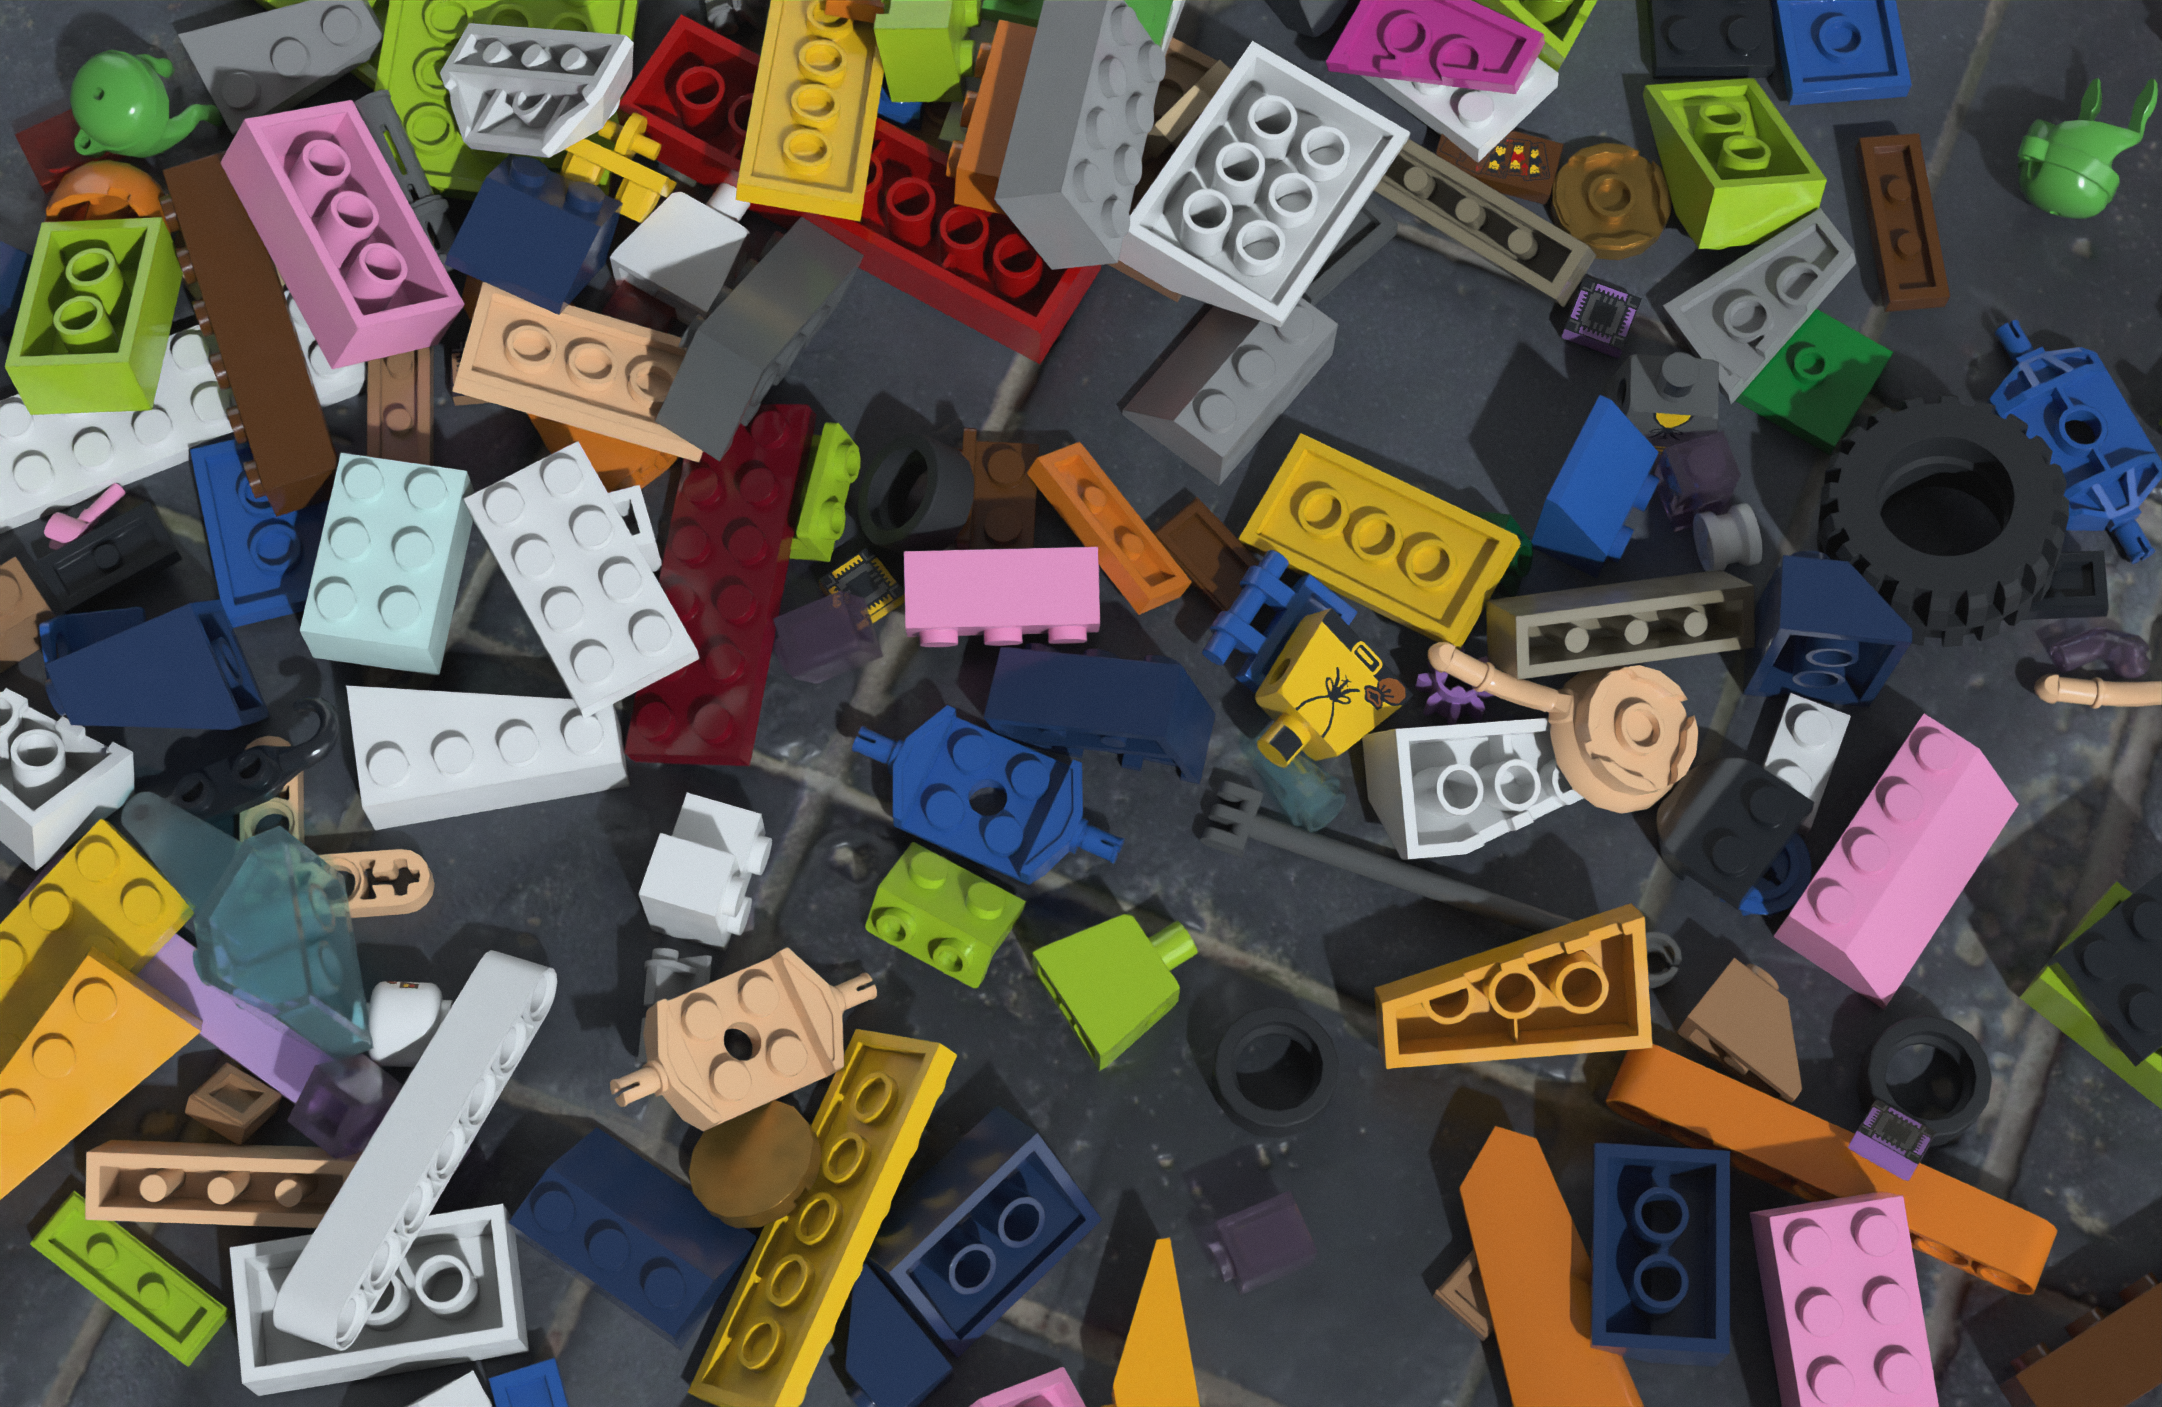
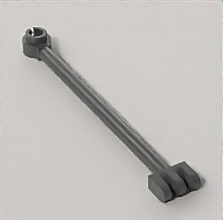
M1221 781L1217 796L1227 802L1239 805L1238 810L1222 804H1213L1208 816L1214 823L1231 828L1230 833L1213 827H1204L1200 838L1201 843L1240 858L1243 857L1249 838L1534 934L1577 921L1258 814L1263 801V792L1230 781ZM1647 932V955L1657 956L1663 963V970L1661 972H1648L1649 988H1661L1669 984L1679 970L1676 967H1679L1682 961L1681 950L1676 941L1669 935L1661 932Z

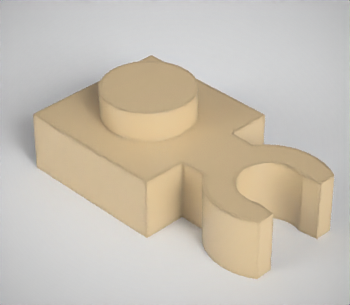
M1221 60L1148 132L1144 148L1155 159L1170 144L1175 149L1178 148L1197 121V117L1204 111L1230 74L1231 70Z

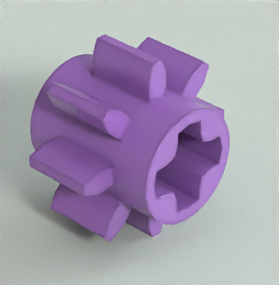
M1462 645L1460 651L1465 653L1464 646ZM1484 656L1478 660L1485 663L1488 662V657ZM1428 660L1427 665L1433 674H1419L1415 684L1416 690L1429 693V699L1426 702L1423 713L1427 716L1437 712L1439 715L1447 718L1448 725H1456L1458 718H1462L1467 714L1473 719L1480 721L1483 717L1485 706L1479 698L1489 699L1493 698L1494 695L1485 691L1476 692L1471 685L1446 672H1438L1431 666ZM1447 681L1452 686L1463 682L1467 685V689L1465 691L1462 687L1457 686L1449 690L1445 687V683Z

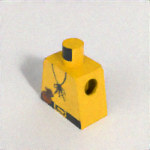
M1332 608L1307 615L1299 622L1256 692L1255 699L1257 704L1275 721L1257 741V747L1270 762L1281 768H1286L1301 750L1314 761L1336 757L1348 750L1407 703L1413 694Z

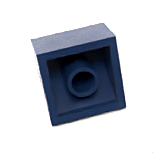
M510 153L486 176L447 254L445 265L560 315L605 265L623 203L605 195L599 187L591 183L575 182L548 170L546 165L537 159L525 156L518 157Z

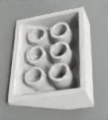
M1252 41L1130 215L1129 231L1123 237L1118 260L1170 291L1281 327L1409 139L1410 132Z

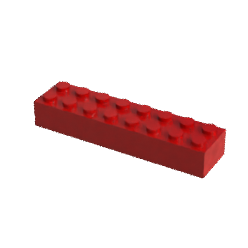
M681 14L621 99L616 110L619 124L624 126L628 118L635 112L647 117L648 121L644 136L662 144L659 155L656 158L657 161L716 191L721 183H727L737 188L761 56ZM878 117L876 119L860 221L750 203L749 210L787 230H790L801 217L805 218L863 254L864 257L858 268L1038 364H1041L1101 270V265L1052 270L1007 215L954 204L956 178L946 176L949 155Z

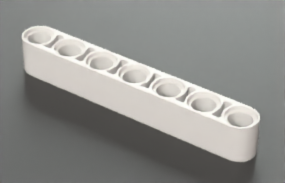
M493 950L485 953L283 1282L273 1311L274 1326L278 1330L339 1351L346 1350L352 1345L553 1004L557 988V974L553 968Z

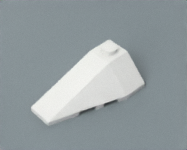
M1548 718L1402 728L1366 734L1362 740L1368 800L1402 860L1468 854L1485 846L1484 843L1509 831L1525 827L1533 823V820L1551 811L1583 799L1584 797L1572 789L1556 763L1550 738L1551 724L1548 722Z

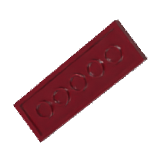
M761 404L758 412L747 426L740 423L732 439L731 447L720 461L704 451L699 462L683 459L659 584L694 643L699 659L636 692L624 754L634 762L750 766L790 559L791 544L794 538L800 498L817 417L816 413L807 404Z

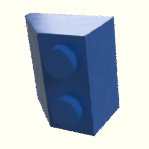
M1599 395L1545 500L1531 540L1534 549L1595 578H1598L1607 559L1617 564L1619 563L1634 533V529L1626 526L1625 523L1633 507L1642 512L1646 510L1661 479L1650 474L1659 452L1611 399Z

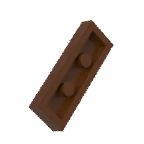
M1919 133L1859 138L1855 147V155L1884 312L1945 307L1950 298V292Z

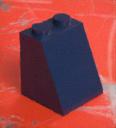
M220 599L186 604L44 664L50 676V679L45 681L48 698L60 716L67 715L71 725L231 730L271 717Z

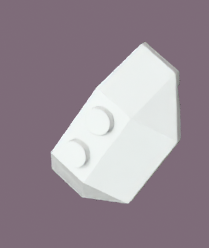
M469 23L440 72L444 87L449 90L452 110L464 143L471 149L550 158L599 131L618 109L620 97L632 78L634 42L626 35Z

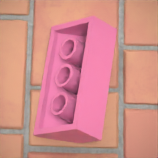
M1924 713L1773 937L1868 1000L1885 1009L2019 805L1981 750Z

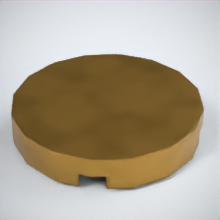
M1600 143L1580 149L1559 170L1553 182L1550 194V214L1555 226L1588 245L1597 255L1596 259L1622 260L1643 253L1658 241L1671 214V196L1664 171L1654 161L1651 164L1647 159L1639 156L1640 151L1628 145Z
M776 1100L705 1130L693 1149L689 1168L693 1194L712 1216L719 1218L724 1224L735 1228L762 1227L784 1218L798 1206L794 1200L802 1194L805 1188L809 1192L818 1178L822 1154L817 1134L793 1106Z

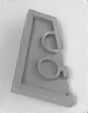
M309 0L181 33L178 36L228 128L235 136L244 119L286 112L379 54L382 49L384 29L368 0Z
M1820 208L1663 305L1666 318L1696 358L1713 359L1719 362V390L1728 402L1732 404L1856 264L1854 250Z

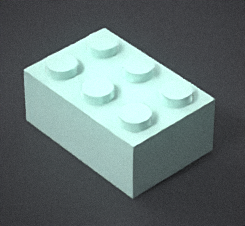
M346 453L340 454L300 626V633L313 658L439 676L473 518L464 502V498L475 493L467 471Z

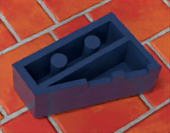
M1028 643L1024 646V649L1000 648L983 718L999 736L1026 747L1081 759L1084 749L1123 755L1122 768L1141 771L1143 760L1179 767L1182 771L1180 780L1200 784L1216 714L1183 666L1172 658L1161 655H1147L1143 661L1121 659L1116 654L1101 649H1087L1083 655L1061 653L1056 648L1045 644Z

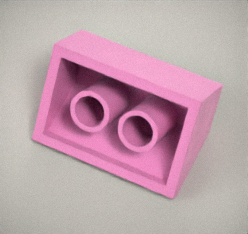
M1098 547L904 551L907 637H919L920 646L958 645V636L984 635L985 645H1017L1023 643L1022 634H1048L1049 643L1077 644L1087 642V633L1099 632Z

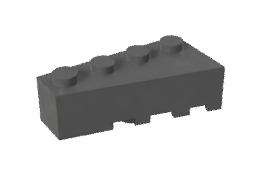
M803 217L785 235L776 231L766 243L758 261L751 258L744 265L734 282L733 288L730 289L724 286L712 302L706 319L697 315L688 326L679 343V348L684 350L686 355L655 422L720 461L731 447L732 439L740 423L744 426L748 425L758 412L761 405L760 402L772 384L777 386L789 371L801 348L806 349L841 303L864 255Z

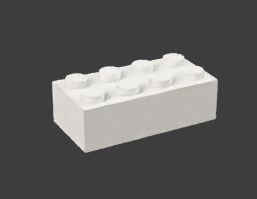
M503 1204L429 1215L358 1337L350 1347L342 1351L278 1330L274 1326L273 1311L278 1292L313 1234L230 1247L242 1384L256 1395L262 1396L529 1352L516 1235L508 1223L512 1216Z

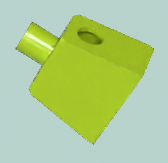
M1127 913L1034 951L1033 971L1097 1069L1101 1071L1177 1004L1180 987L1170 970L1198 954V951L1188 931L1178 920L1148 938L1134 916Z

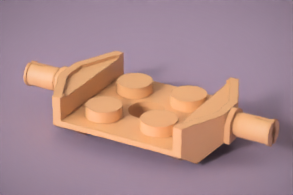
M787 947L769 959L667 1001L665 998L651 1006L646 1012L643 1031L647 1063L642 1066V1069L611 1080V1093L613 1095L631 1088L615 1098L616 1103L620 1107H625L629 1103L652 1093L656 1097L663 1095L683 1121L701 1131L708 1130L826 1078L843 1068L842 1015L845 1010L875 999L877 996L876 986L874 984L857 991L873 981L871 976L865 972L839 985H829ZM727 1029H739L748 1035L753 1047L749 1060H738L728 1053L724 1045V1034Z

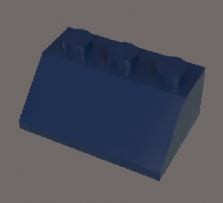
M1799 551L1791 556L1783 555L1754 608L1755 647L1745 649L1743 695L1787 699L1790 693L1813 702L1869 707L1912 643V629L1849 562L1829 560L1828 555L1817 551Z
M997 1105L891 1205L865 1260L904 1305L952 1355L958 1358L1082 1240L1102 1218L1038 1132Z
M598 1127L546 1170L508 1222L519 1239L680 1351L751 1253L759 1239L745 1228L724 1224L719 1218L712 1216L690 1190Z
M1594 1143L1590 1348L1648 1363L1716 1367L1730 1354V1151Z

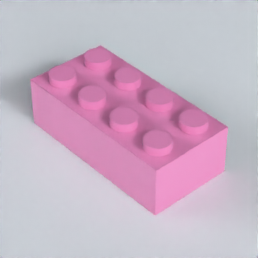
M348 100L244 119L220 163L331 369L438 345L465 304L354 102Z
M1880 1191L1750 1212L1782 1407H1939L1903 1195Z

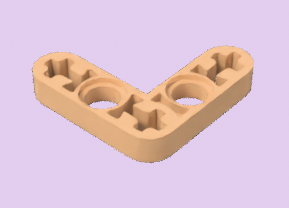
M265 736L257 738L248 744L245 750L258 745L271 747L291 746V744L280 737ZM301 771L284 786L283 790L279 793L281 798L274 797L265 803L240 812L241 896L253 915L263 922L277 924L408 914L424 907L433 895L435 883L432 872L424 859L411 850L393 849L305 856L304 771ZM271 814H281L287 817L290 826L283 840L272 845L262 844L256 840L255 828L262 818ZM408 868L413 878L419 879V882L410 883L407 888V894L402 896L396 893L392 885H372L376 897L368 899L370 887L365 874L367 869H373L372 873L377 882L396 880L399 875V869ZM340 870L354 875L356 881L355 889L348 898L340 902H329L321 897V883L330 873ZM307 874L306 888L310 898V903L303 904L304 899L298 891L278 893L276 904L268 905L262 895L257 894V891L267 889L269 879L277 877L285 888H302L303 883L300 875Z

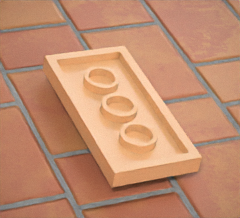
M483 282L453 392L696 462L700 461L703 453L696 446L655 422L686 355V352L679 348L682 338L568 305L558 315Z

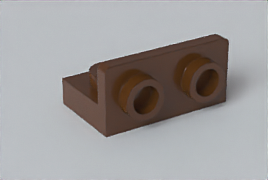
M964 427L963 448H953L958 449L970 462L974 476V496L967 521L953 542L957 543V550L1034 548L1037 486L1028 476L1027 472L1039 457V444L977 441V428Z

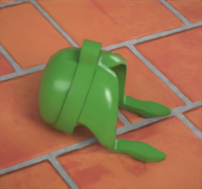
M108 50L91 57L79 69L71 86L70 103L73 117L81 128L75 138L74 146L78 153L91 158H99L107 151L113 154L138 158L159 155L185 139L195 129L200 120L207 121L218 127H222L225 120L219 109L212 104H192L179 115L169 119V99L163 81L157 75L169 78L174 74L175 67L167 58H155L148 54L133 55L127 52Z
M2095 78L2089 84L2082 98L2081 112L2078 120L2064 121L2058 125L2040 119L2034 121L2027 135L2023 136L2017 155L2019 157L2018 168L2020 171L2018 181L2020 191L2026 200L2034 207L2046 213L2065 218L2085 219L2093 217L2104 210L2106 205L2112 201L2120 183L2119 175L2112 169V162L2120 152L2133 147L2142 140L2146 122L2153 113L2157 103L2158 84L2156 80L2151 78L2137 97L2128 129L2094 121L2100 113L2102 106V90L2099 78Z

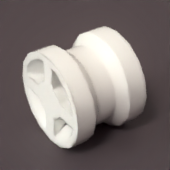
M1747 503L1731 506L1726 514L1716 515L1711 511H1706L1695 515L1693 520L1694 540L1699 560L1706 572L1724 571L1727 564L1736 562L1743 566L1760 563L1762 560L1760 529L1755 514Z

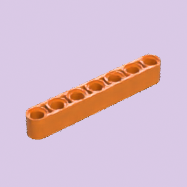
M1652 1044V1048L1627 1050L1606 1099V1105L1618 1115L1692 1149L1730 1151V1166L1810 1202L1880 1191L1903 1195L1912 1248L2012 1292L2026 1295L2034 1294L2058 1231L2053 1224L2042 1217L1922 1163L1918 1164L1909 1181L1903 1180L1851 1151L1848 1146L1855 1135L1854 1133Z

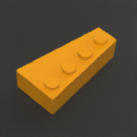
M1632 903L1374 988L1378 1049L1386 1069L1652 1048L1645 916Z
M91 946L0 1070V1200L197 1036L202 1030L203 1020L94 946Z

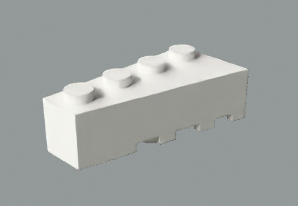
M346 685L361 803L375 830L630 786L621 726L614 704L583 719L573 699Z
M6 688L3 692H0V841L36 871L86 834L101 818L106 819L135 797L133 752L114 742L108 747L86 736L85 727L71 725L69 720L63 716L56 721L28 707L27 698Z

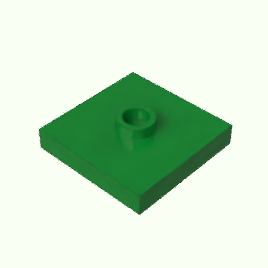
M1815 309L1735 401L1831 455L1890 360L1893 351L1824 312Z

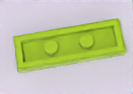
M76 1191L70 1194L29 1243L187 1367L190 1366L232 1314L225 1306L116 1222L85 1220V1198Z

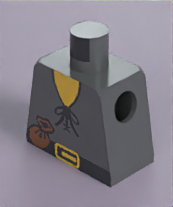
M1676 352L1669 356L1645 354L1629 356L1602 389L1601 395L1611 399L1655 447L1659 452L1658 454L1716 458L1718 455L1719 362L1713 359L1694 358L1683 352Z

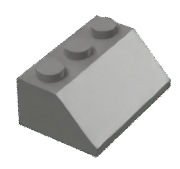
M1302 297L1281 327L1214 305L1126 405L1122 415L1216 485L1220 486L1332 356L1338 323Z

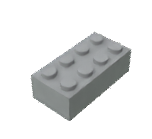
M1044 0L994 200L1052 270L1118 263L1123 237L1129 231V211L1135 186L1139 183L1142 176V155L1147 134L1151 131L1154 124L1153 108L1159 82L1165 76L1166 62L1161 47L1155 44L1138 20L1135 11L1124 0Z

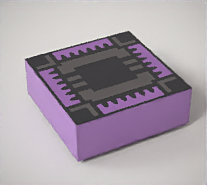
M1584 277L1561 338L1619 359L1642 298Z
M1876 1099L1857 1129L1848 1148L1899 1178L1909 1181L1934 1138L1936 1131Z

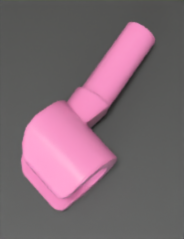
M117 483L112 484L88 509H84L77 519L61 512L53 514L44 530L45 536L52 539L49 543V548L58 550L93 531V527L98 523V520L125 495L124 489Z

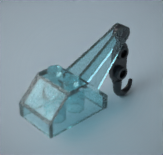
M309 696L296 700L293 708L297 712L312 711L319 716V729L310 740L296 746L270 747L258 745L187 774L178 782L174 793L166 798H162L152 792L138 793L124 806L121 821L123 827L134 837L197 915L194 920L197 948L194 949L192 957L195 970L201 981L207 986H212L232 1000L238 1008L245 1009L269 1027L339 1062L374 1048L368 1025V1012L344 876L280 825L247 838L243 842L211 825L273 799L301 771L314 767L329 755L335 747L340 733V717L335 707L327 700Z

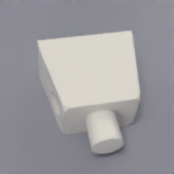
M721 183L706 205L683 192L672 193L610 256L616 285L687 325H690L697 315L706 319L707 312L718 293L724 286L730 289L733 288L734 282L742 268L753 256L750 232L738 223L749 208L750 203L735 200L737 188L727 183Z

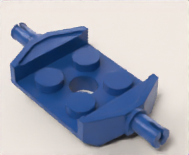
M2012 320L2010 324L2008 322L2005 323L1994 334L1998 337L2013 362L2011 365L2013 370L1999 385L1987 403L1995 405L1994 414L2003 419H2006L2009 414H2013L2028 424L2026 436L2029 439L2036 435L2042 437L2053 451L2050 464L2055 463L2062 468L2067 483L2064 496L2069 500V519L2066 531H2104L2108 529L2110 533L2115 532L2114 534L2130 559L2131 564H2136L2140 560L2143 561L2150 557L2156 550L2151 546L2136 519L2142 513L2139 509L2140 505L2162 479V461L2098 354L2082 347L2045 352L2043 347L2034 350L2018 320ZM2071 420L2086 423L2094 432L2095 442L2079 444L2073 441L2066 433L2065 423Z
M946 705L910 734L905 741L900 739L896 742L891 738L867 729L865 726H862L858 732L860 737L856 736L854 740L853 752H858L881 763L888 764V773L893 775L894 827L1029 885L1045 876L1068 852L1075 854L1078 847L1108 860L1112 864L1115 863L1118 858L1117 853H1120L1125 838H1120L1097 827L1088 825L1089 821L1083 818L1081 762L1073 759L1069 766L956 717V708ZM991 787L1003 793L1007 802L1002 811L992 816H984L972 809L969 803L970 798L981 788Z

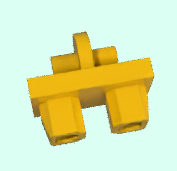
M635 112L628 118L624 126L608 119L604 127L599 130L598 135L616 143L614 151L585 138L564 149L568 153L563 161L560 175L575 182L582 181L598 186L605 169L623 177L614 198L623 203L620 214L642 224L656 207L660 196L668 198L673 193L677 182L632 161L636 153L655 161L662 144L644 136L648 121L647 117Z

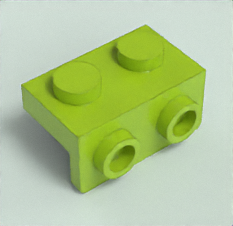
M826 422L822 435H813L794 538L791 544L790 559L830 562L835 541L840 539L844 532L846 522L844 506L850 483H853L859 474L860 453L859 447L839 423Z
M912 842L878 886L865 928L869 933L933 966L946 975L972 988H978L985 978L993 955L1020 919L1026 901L923 846Z

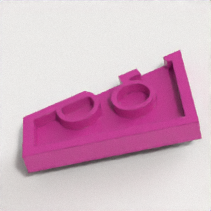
M1361 0L1326 60V65L1330 72L1516 94L1542 50L1545 39L1543 33L1472 0Z

